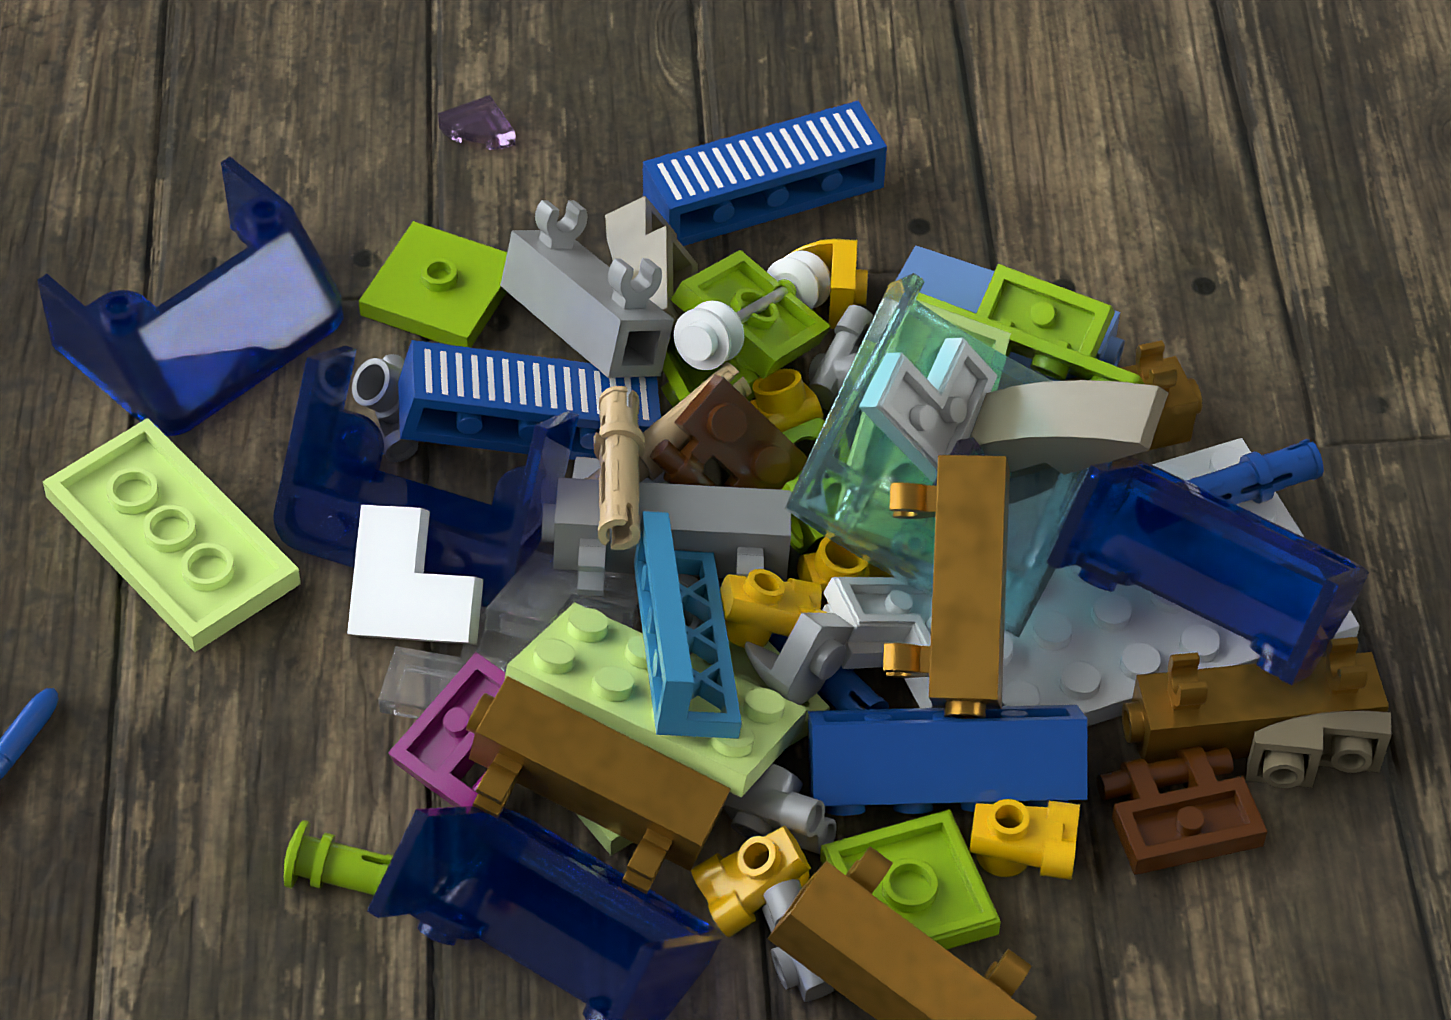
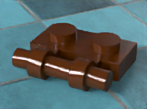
M716 374L674 422L691 438L687 445L680 451L668 439H665L654 448L650 455V458L665 471L663 479L668 484L717 486L703 473L704 465L712 458L731 475L721 487L781 490L787 482L794 480L810 461L796 445L724 377Z
M1201 746L1179 750L1176 758L1149 764L1143 758L1121 763L1120 770L1097 775V787L1103 801L1124 796L1129 800L1114 804L1112 821L1134 875L1264 846L1268 831L1244 776L1217 781L1216 776L1233 772V759L1227 747L1204 751ZM1184 784L1186 787L1185 789L1162 794L1158 791L1160 788Z

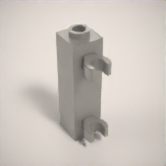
M541 200L535 213V221L540 230H512L500 286L606 377L661 376L674 322L670 315L649 299L656 293L661 284V268L650 259L642 258L639 273L631 280L634 269L625 261L614 259L609 267L575 240L583 232L587 224V210L575 200H568L566 213L557 222L559 209L548 200Z
M558 478L556 504L544 503L542 542L554 543L553 569L578 571L577 595L603 596L605 572L635 574L634 558L637 544L625 550L611 549V528L610 541L606 546L601 544L598 539L600 521L599 480ZM639 482L640 524L643 511L669 513L674 550L714 552L718 578H725L728 574L747 577L749 572L754 569H765L775 573L783 582H786L791 541L790 490Z

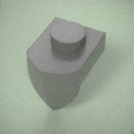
M801 613L779 655L751 642L745 643V650L753 668L771 690L779 693L783 698L801 705L812 698L822 688L826 679L833 676L840 668L847 651L844 645L854 626L835 613Z

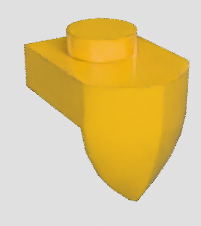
M825 239L806 244L792 251L811 252L822 259L829 269L831 275L830 329H835L848 306H866L868 270L856 269L858 240Z

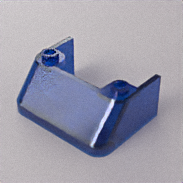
M228 157L221 162L230 226L238 238L248 247L156 307L139 293L118 290L109 292L89 305L84 306L48 274L37 280L52 346L139 422L148 418L165 436L180 435L193 429L333 333L343 320L341 293L293 207L232 157Z
M345 345L307 357L273 515L274 526L280 539L295 550L354 568L361 505L422 508L430 511L423 574L471 576L483 579L481 607L492 606L510 596L518 586L542 539L544 503L556 504L558 478H565L579 414L566 411L535 425L526 465L516 467L506 472L500 478L496 485L491 505L379 471L384 451V440L379 427L369 417L344 409L357 349Z
M1135 459L1090 466L1046 562L1057 569L1077 565L1081 567L1078 577L1097 588L1109 592H1114L1117 584L1125 586L1136 584L1251 641L1250 648L1260 655L1256 664L1261 669L1279 677L1280 680L1290 685L1312 675L1327 649L1329 640L1334 638L1369 575L1367 569L1330 549L1161 468Z
M473 806L416 809L367 909V912L377 918L410 914L420 920L417 929L421 933L445 945H455L457 939H480L586 1003L582 1012L586 1020H666L709 965L722 939L721 934L705 921L650 889L647 894H644L623 883L622 879L625 874L533 820L507 808H503L498 818Z

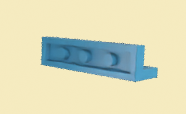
M643 511L640 524L641 538L636 547L634 570L656 735L739 739L742 720L714 552L674 550L669 513ZM678 574L699 575L700 580L687 588L679 583ZM683 611L690 612L705 623L693 630L685 625ZM693 652L712 666L699 673L692 668L690 653ZM700 696L720 709L721 713L689 711L690 701Z

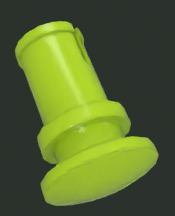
M301 821L289 842L285 856L284 886L286 888L292 889L298 876L310 879V887L321 889L323 884L327 883L374 895L379 899L384 898L393 868L394 855H383L336 843L335 835L324 833L321 839L309 836L310 821Z

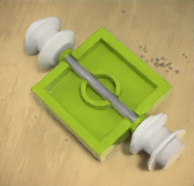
M739 250L681 282L670 299L685 312L679 317L674 328V342L678 353L689 365L700 370L715 369L725 361L734 358L742 367L756 372L761 378L768 377L819 345L831 328L826 321L812 310L823 304L831 292L829 269L817 255L808 251H795L774 262L766 272L744 252Z

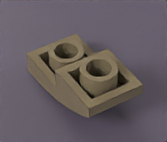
M1338 711L1296 717L1260 729L1254 733L1245 769V781L1268 783L1278 788H1291L1295 786L1312 788L1318 766L1332 767L1348 773L1361 771L1380 772L1391 738V712Z

